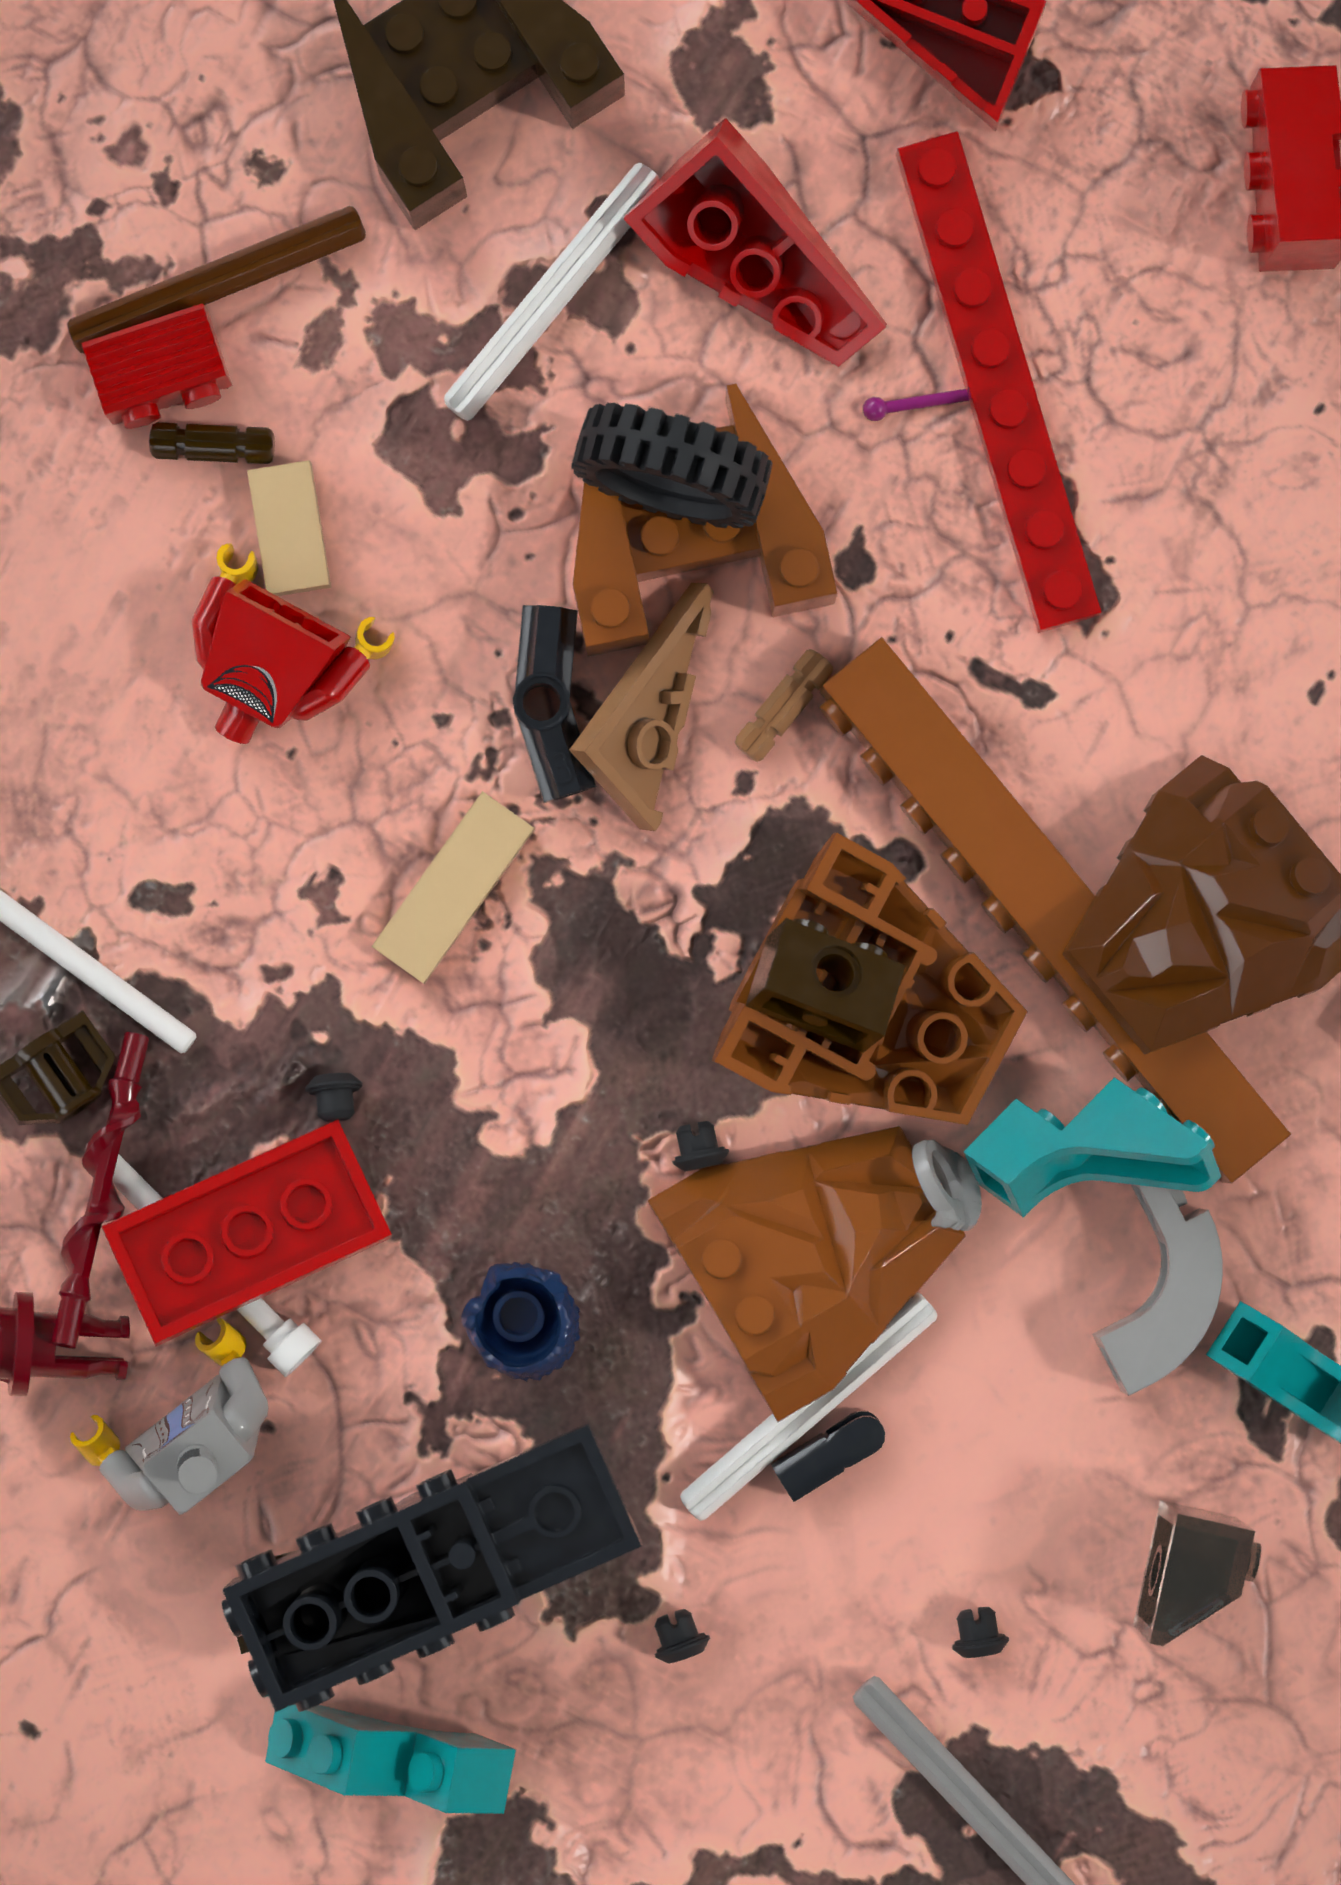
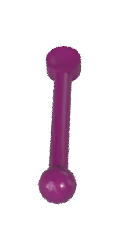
M967 389L884 401L879 397H871L863 404V414L870 421H879L887 413L970 401Z

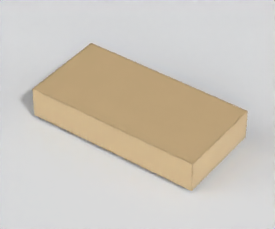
M310 460L247 470L266 590L276 596L331 588L315 481Z

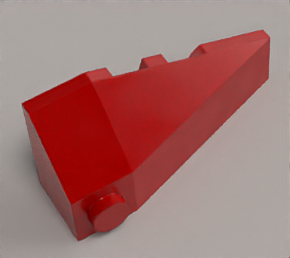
M727 118L723 119L681 156L623 218L666 267L683 277L688 274L719 293V298L735 307L739 304L773 324L774 330L837 367L847 361L887 326V323L769 166Z

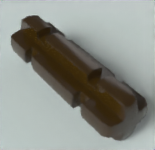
M156 422L152 424L150 430L149 447L150 453L157 459L178 460L179 455H185L187 460L238 463L239 458H245L247 463L269 464L274 457L275 436L272 430L267 427H247L246 432H240L237 426L187 424L186 429H180L177 423Z

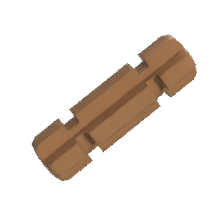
M812 649L805 651L793 666L794 674L792 676L787 674L755 713L756 721L754 723L749 721L736 736V746L752 760L759 762L764 759L776 743L773 740L777 734L782 736L813 698L812 690L814 688L819 690L832 675V664L820 653Z

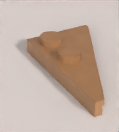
M691 583L569 749L641 830L656 831L661 824L663 812L654 810L663 770H674L678 754L677 739L680 730L685 725L696 676L688 674L687 670L696 636L706 637L711 617L710 602L714 591L707 583Z

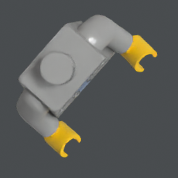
M220 1317L217 1318V1323L221 1327V1332L215 1342L200 1331L195 1336L196 1347L215 1363L222 1366L219 1374L126 1446L125 1451L119 1450L120 1440L118 1436L98 1415L90 1416L98 1425V1430L91 1439L80 1441L74 1432L70 1434L71 1443L88 1463L93 1466H100L99 1470L133 1509L148 1511L162 1508L170 1503L177 1513L181 1515L242 1469L254 1457L260 1426L268 1415V1401L247 1358L242 1357L247 1345L245 1337Z

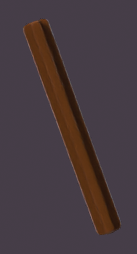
M347 206L71 318L67 322L68 332L76 349L80 353H84L81 344L83 342L202 303L203 305L209 304L359 243L366 237L364 226L357 210L352 206Z

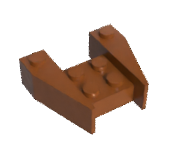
M736 383L726 386L725 401L731 425L715 428V431H728L739 436L738 441L752 443L757 447L756 450L767 454L768 459L773 464L756 523L752 526L747 527L744 525L743 528H733L728 525L727 528L715 527L708 522L706 525L695 524L683 517L682 520L667 517V514L657 511L653 513L643 510L642 505H630L618 500L619 496L606 495L598 491L599 487L589 486L584 482L573 590L588 657L647 644L649 632L638 582L759 556L772 617L829 606L835 603L838 593L824 530Z

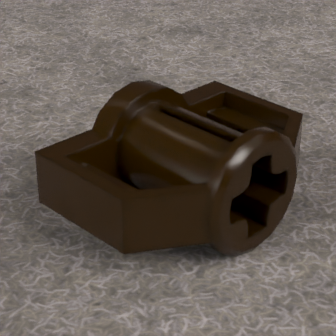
M82 1010L58 1027L34 1039L13 1057L0 1064V1100L18 1125L61 1124L86 1109L101 1096L103 1092L101 1089L116 1056ZM73 1035L101 1073L94 1088L91 1087L61 1044ZM25 1069L55 1113L37 1114L11 1076Z

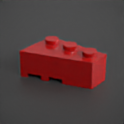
M845 0L851 8L994 131L997 130L1047 2L1045 0Z
M1337 65L1260 68L1250 89L1243 90L1241 98L1243 128H1252L1253 152H1246L1244 182L1247 191L1255 190L1256 214H1250L1247 222L1248 250L1250 253H1258L1259 272L1335 269L1341 261V98Z

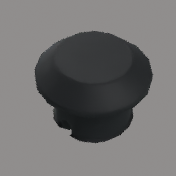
M328 1073L315 1076L306 1086L305 1091L309 1092L310 1095L316 1096L317 1116L324 1122H333L337 1119L340 1122L349 1120L355 1114L353 1092L359 1091L363 1084L351 1073Z
M709 1121L697 1123L699 1129L697 1136L692 1134L690 1124L680 1126L676 1132L681 1156L675 1157V1160L672 1162L684 1172L722 1164L729 1153V1149L718 1147L714 1125Z
M979 1607V1619L974 1621L972 1610L967 1609L961 1611L956 1618L960 1640L954 1642L952 1650L963 1658L994 1655L1004 1649L1009 1641V1637L998 1633L996 1612L990 1607Z
M686 1609L675 1611L676 1625L671 1624L667 1614L659 1617L654 1626L662 1645L661 1648L657 1649L655 1657L668 1664L703 1652L710 1639V1636L705 1635V1633L698 1634L692 1613Z

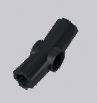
M523 605L515 693L513 696L514 715L520 726L543 803H547L597 787L594 777L569 750L580 735L570 703L578 610L556 606ZM536 687H546L557 694L560 700V708L554 717L549 720L538 721L526 714L523 708V701L530 690Z

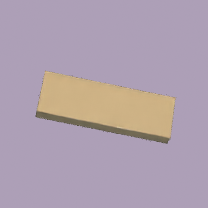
M482 791L371 947L425 984L532 835L535 828Z

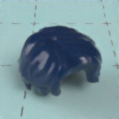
M513 1262L512 1264L501 1263L491 1266L482 1285L480 1296L471 1298L465 1305L461 1315V1323L466 1329L467 1336L483 1357L486 1366L496 1369L502 1374L505 1373L512 1379H521L526 1382L529 1378L541 1381L544 1375L549 1376L553 1370L562 1368L565 1360H569L572 1356L575 1342L580 1339V1310L575 1304L574 1298L570 1295L567 1285L562 1281L561 1275L552 1270L535 1267L530 1263L522 1265L519 1262Z

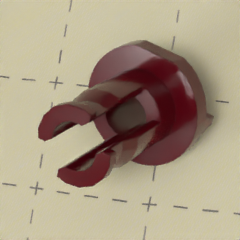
M15 1292L13 1308L0 1307V1381L8 1383L9 1396H27L30 1377L87 1379L97 1375H115L116 1380L126 1379L128 1361H124V1358L55 1355L56 1345L50 1342L57 1313L34 1312L33 1293ZM84 1314L79 1336L129 1338V1317L120 1316L118 1320H103L90 1314Z

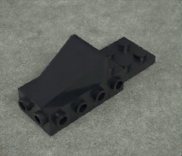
M590 1423L457 1480L452 1469L417 1484L418 1492L405 1497L397 1504L394 1503L392 1496L360 1509L356 1512L360 1523L336 1533L332 1523H329L296 1538L295 1540L300 1550L276 1560L271 1549L236 1565L239 1577L234 1578L222 1589L226 1597L222 1601V1609L233 1634L236 1637L243 1636L252 1657V1660L248 1661L250 1675L261 1697L269 1696L275 1712L293 1704H296L299 1712L308 1710L334 1697L335 1694L332 1687L354 1677H356L359 1685L378 1679L395 1669L392 1660L415 1650L419 1658L432 1655L455 1643L453 1633L475 1623L479 1631L495 1627L515 1616L512 1607L518 1605L522 1599L642 1547L641 1538Z

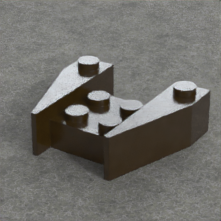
M333 0L380 178L414 230H417L467 197L463 176L440 143V140L535 79H540L572 129L625 96L624 73L591 23L563 0H402L364 25L347 0Z

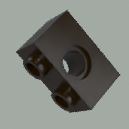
M786 918L766 938L745 1006L865 1052L885 1036L906 965L887 958V953L875 945L863 942L851 944L828 935V930L817 922L807 919L790 920ZM817 968L828 971L835 978L837 992L828 990L820 983L817 977Z

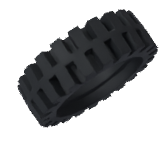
M606 403L605 406L596 404L593 408H589L577 441L571 469L574 470L573 473L577 477L583 478V482L589 486L599 487L598 491L606 495L619 496L618 500L627 504L642 505L643 510L653 513L657 511L667 514V517L682 520V517L687 518L692 523L706 525L708 522L715 527L727 528L729 525L733 528H743L744 525L750 527L756 523L773 464L768 459V455L763 451L756 450L757 447L752 443L738 441L739 436L728 431H715L716 426L703 421L697 424L689 421L690 417L677 413L674 417L669 416L663 410L652 407L645 411L640 406L625 403L623 407L617 403Z

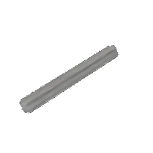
M873 1676L858 1688L853 1696L855 1705L1026 1885H1075L879 1677Z

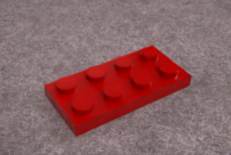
M338 1119L101 1226L155 1347L392 1237L391 1231Z

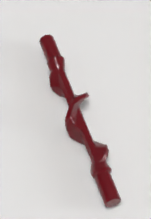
M124 1033L114 1078L108 1080L112 1106L107 1124L92 1136L82 1157V1165L93 1177L85 1215L75 1223L63 1239L61 1256L70 1275L61 1284L59 1291L61 1300L50 1342L63 1348L76 1349L86 1304L91 1301L89 1277L101 1225L104 1222L119 1219L123 1216L125 1209L112 1180L124 1131L141 1117L140 1106L136 1097L142 1089L139 1081L149 1037L139 1033Z

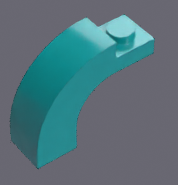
M1240 1301L1206 1355L1265 1396L1341 1444V1366L1281 1324Z

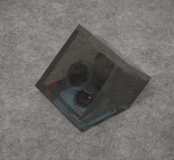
M1160 1500L1133 1626L1150 1644L1164 1646L1241 1597L1245 1580L1253 1582L1259 1568L1261 1544L1253 1542L1255 1530L1233 1516Z

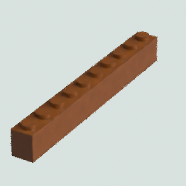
M882 637L822 685L820 694L826 702L819 706L829 723L842 736L851 730L866 749L860 755V759L871 774L883 786L892 780L907 798L900 807L908 819L923 835L932 829L948 848L940 854L943 861L963 884L967 883L971 878L988 897L981 903L982 908L1002 932L1006 933L1013 927L1028 946L1021 953L1023 958L1039 978L1046 983L1054 977L1069 996L1062 1004L1073 1020L1085 1032H1088L1092 1027L1096 1028L1110 1046L1103 1052V1055L1115 1071L1126 1082L1135 1076L1146 1090L1160 1100L1166 1108L1167 1114L1182 1124L1186 1120L1193 1121L1212 1138L1215 1144V1148L1212 1151L1222 1176L1220 1178L1222 1183L1232 1184L1292 1135L1208 1032L1144 1055L1062 955L1095 895Z

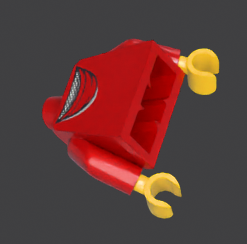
M227 543L219 548L216 557L221 574L211 578L192 617L191 623L196 661L204 669L201 686L205 691L226 702L215 725V729L220 735L233 742L248 744L259 721L280 729L292 718L307 721L343 701L369 670V659L377 660L389 653L394 642V632L388 636L387 641L383 645L372 646L368 644L363 634L371 628L376 619L375 617H368L360 623L357 629L354 648L346 647L351 636L251 582L256 577L259 568L253 551L249 553L248 560L243 567L239 569L227 567L234 554L232 543Z

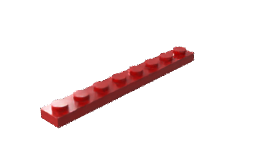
M956 131L897 148L896 157L965 389H967L969 394L970 406L1037 631L1041 633L1097 617L1102 613L959 133Z

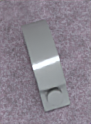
M1131 1184L1158 1239L1161 1253L1159 1278L1150 1297L1139 1309L1092 1334L1121 1392L1128 1396L1157 1382L1180 1366L1204 1337L1217 1309L1223 1277V1261L1219 1236L1209 1210L1197 1209L1183 1217L1179 1207L1187 1204L1183 1190Z

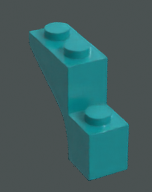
M1115 1077L1066 1127L1049 1111L1040 1109L1036 1113L1018 1099H1015L963 1151L976 1180L979 1182L978 1185L1023 1218L1045 1197L1060 1188L1076 1182L1095 1180L1202 1192L1211 1188L1222 1177L1212 1151L1215 1148V1144L1204 1129L1190 1120H1186L1183 1124L1167 1114L1164 1105L1151 1092L1141 1087L1134 1091Z
M296 1704L274 1712L273 1723L268 1735V1749L265 1762L344 1796H405L444 1813L504 1814L516 1749L475 1733L444 1732L409 1727L322 1705L299 1712Z

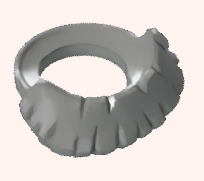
M923 1140L916 1143L912 1148V1160L921 1188L931 1206L936 1210V1215L931 1221L932 1227L952 1228L957 1231L971 1230L976 1225L981 1214L982 1201L980 1187L978 1186L979 1182L976 1180L969 1163L957 1152L941 1146L934 1140Z

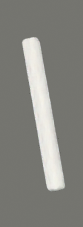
M637 163L621 180L445 394V404L452 412L467 421L473 419L630 228L623 218L660 179L653 170L642 163Z
M920 1293L910 1298L886 1326L887 1328L873 1344L871 1343L846 1372L847 1375L833 1391L779 1423L771 1414L682 1491L680 1497L684 1506L699 1521L707 1519L935 1322L938 1315L933 1306Z

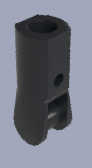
M859 1410L826 1430L825 1434H818L774 1461L771 1465L787 1493L795 1502L844 1472V1468L851 1467L876 1453L885 1441V1431L883 1425L873 1413Z

